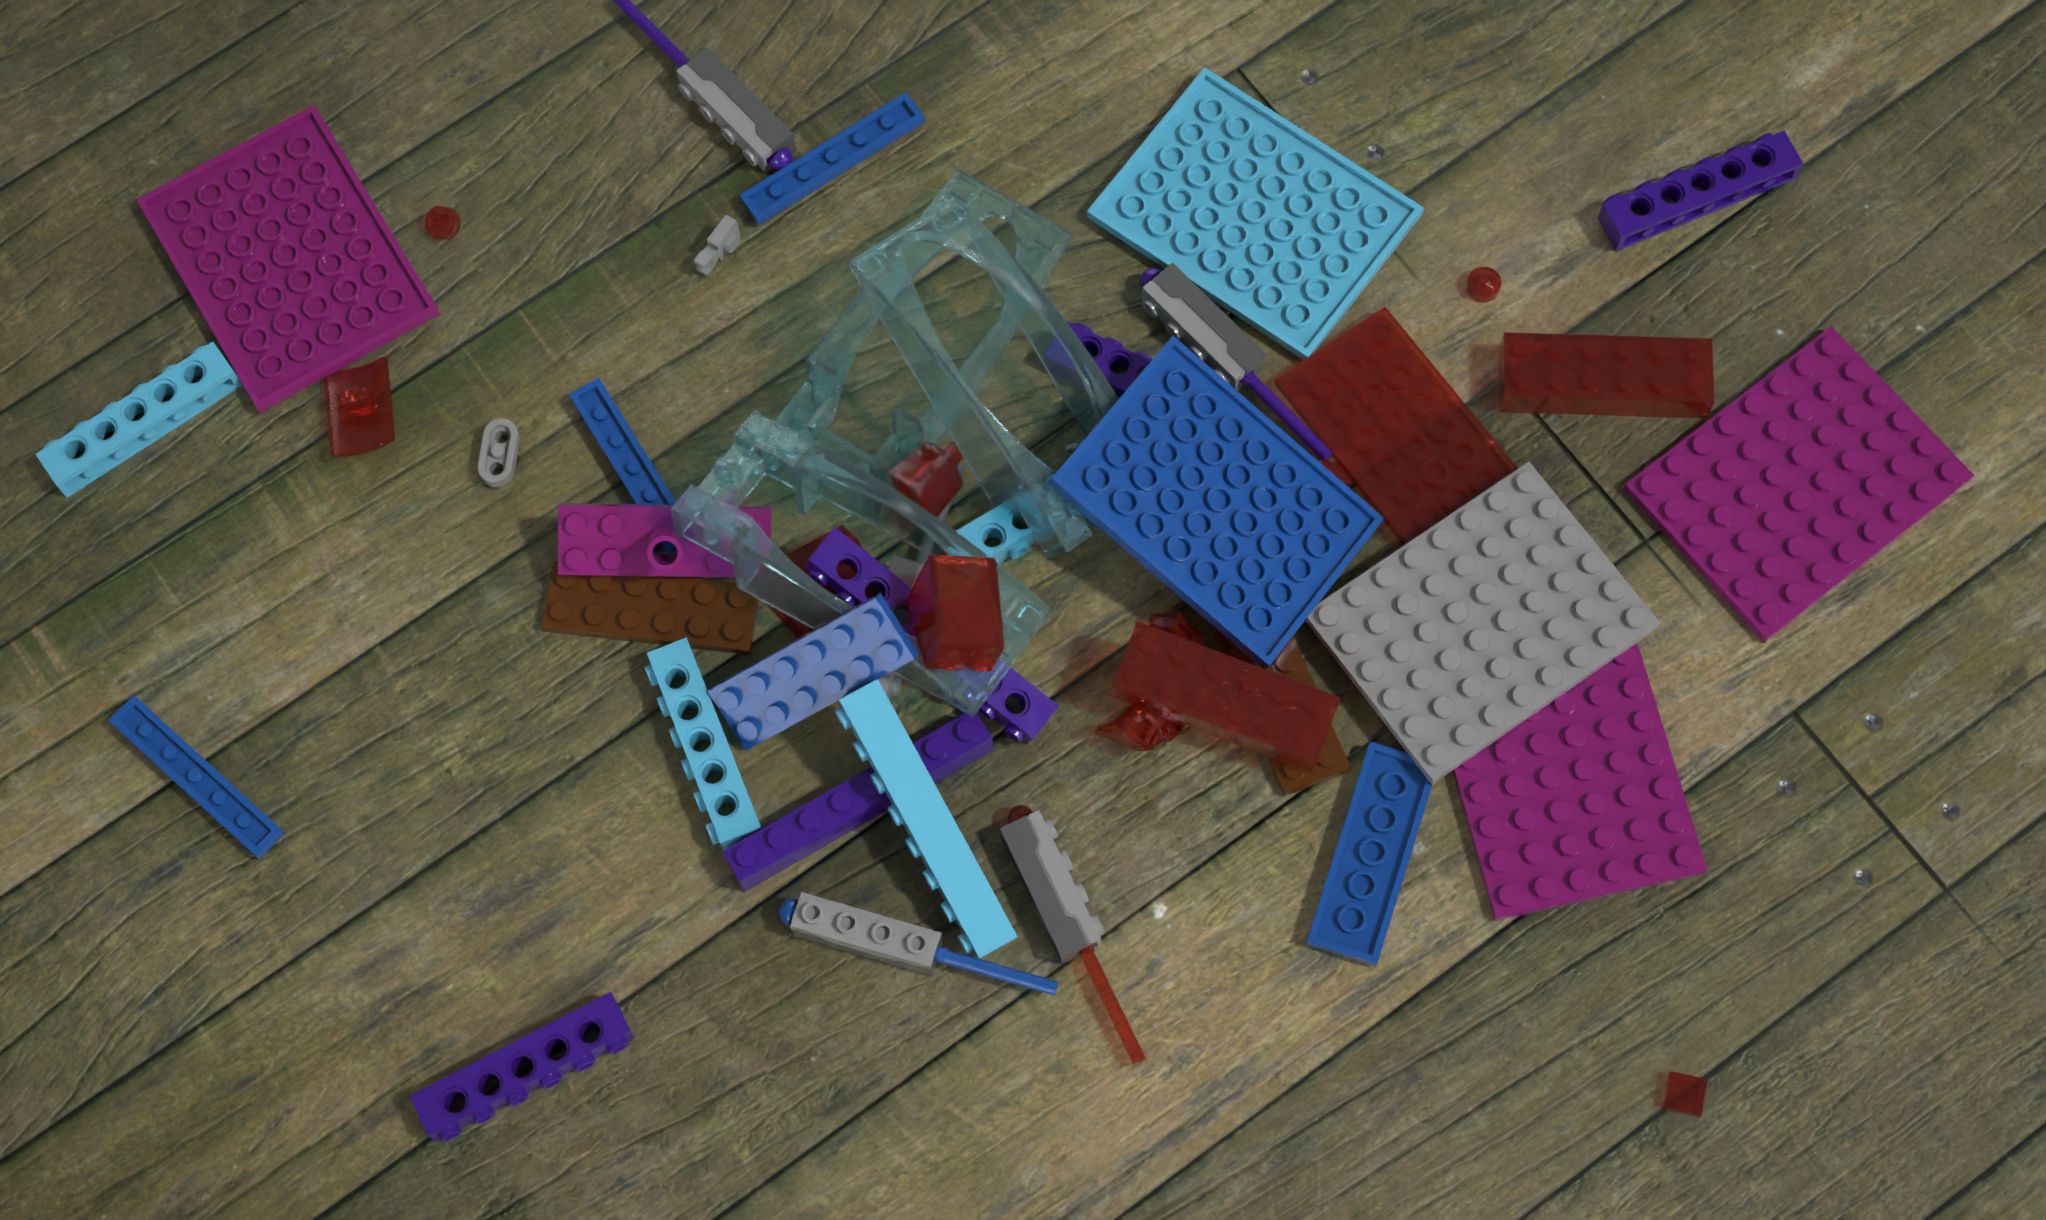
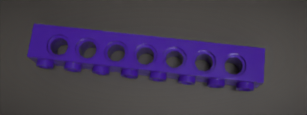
M836 527L808 559L805 567L809 570V577L820 586L824 587L827 584L836 591V598L846 607L852 609L867 601L865 588L876 587L882 593L892 612L895 609L905 610L910 616V623L900 625L919 653L917 657L921 659L920 665L934 676L940 674L949 682V689L961 698L967 696L977 704L976 710L986 719L992 721L995 718L1005 726L1003 731L1012 740L1018 743L1023 741L1028 744L1035 738L1059 707ZM842 564L850 566L854 571V578L848 580L841 578L837 573V566ZM924 631L934 633L938 639L937 646H926L921 640V633ZM957 653L963 656L966 663L965 668L956 669L952 667L949 662V655ZM981 675L989 677L993 682V690L990 692L981 690L977 685V677ZM1006 698H1015L1019 701L1021 705V712L1019 714H1012L1006 709Z

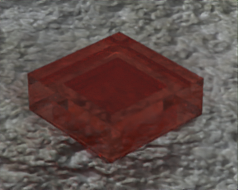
M1670 1071L1668 1073L1662 1109L1699 1118L1702 1115L1707 1079Z

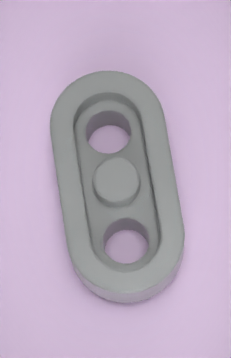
M495 419L484 429L478 461V472L484 483L491 487H502L508 484L514 476L520 435L515 424L508 419ZM502 436L508 437L505 443L497 442ZM495 468H503L499 475L492 474Z

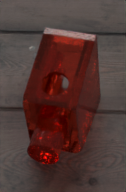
M951 441L945 449H942L932 442H925L889 472L904 513L927 527L934 523L962 487L963 481L957 465L967 456V452L961 444Z

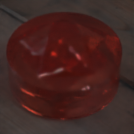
M435 206L426 215V230L435 239H452L460 230V217L456 210L451 207Z
M1478 267L1468 276L1466 283L1467 293L1475 301L1490 302L1500 292L1501 277L1497 271L1490 267Z

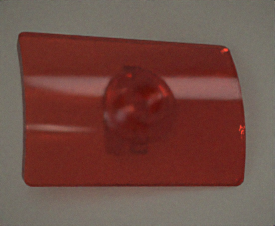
M380 357L366 365L336 371L324 377L330 455L332 457H347L368 453L382 448L395 440L387 358Z

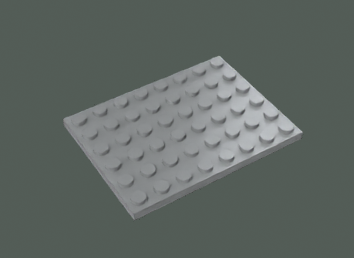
M1530 462L1322 600L1305 620L1431 785L1654 632L1661 624Z

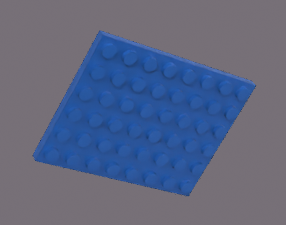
M1174 336L1169 339L1048 482L1060 495L1264 670L1275 660L1384 519Z

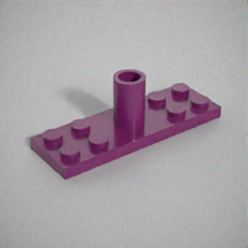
M558 504V575L770 578L771 507ZM661 541H669L675 547L669 551H660L655 545Z

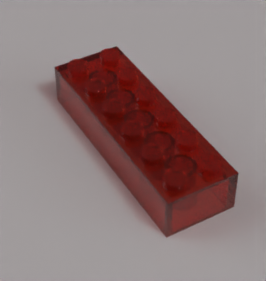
M1504 332L1500 343L1499 412L1707 419L1714 404L1712 339Z
M1139 621L1136 622L1109 695L1112 698L1310 773L1318 762L1340 701V697Z

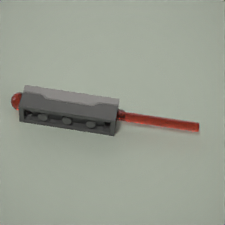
M1025 805L1014 806L1008 812V824L1000 827V837L1060 964L1062 965L1081 957L1133 1065H1138L1147 1058L1094 953L1095 949L1101 947L1100 935L1104 934L1101 922L1096 914L1090 916L1084 904L1089 901L1088 896L1080 881L1074 884L1069 871L1073 870L1072 863L1065 850L1059 852L1054 842L1058 835L1051 819L1047 818L1044 820L1039 810L1033 812Z

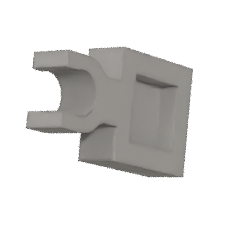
M725 215L708 237V245L694 259V263L698 265L696 267L698 272L708 276L718 260L722 261L727 253H732L737 248L740 242V232L735 219Z

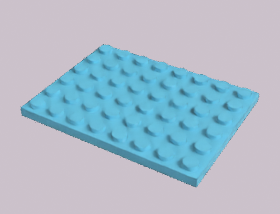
M1204 67L1087 210V218L1164 269L1173 262L1208 298L1305 362H1308L1421 217L1424 207Z

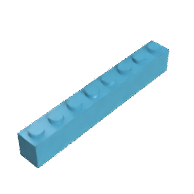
M877 679L839 699L837 704L840 709L836 710L835 713L845 730L852 729L857 739L852 744L861 761L868 760L875 773L871 774L870 777L879 794L886 792L892 805L887 808L893 821L897 826L903 824L910 837L905 839V842L915 859L921 856L927 867L922 873L932 891L937 888L944 899V902L940 903L944 915L949 923L956 921L962 934L958 935L957 938L967 955L973 953L975 958H981L1017 938L1016 932L879 680Z

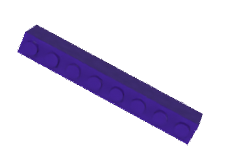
M975 709L968 711L913 743L934 783L941 781L993 751L992 737ZM872 766L723 850L725 859L743 891H748L888 811L887 807L891 806L892 803L886 792L879 794L870 777L871 774L875 773Z

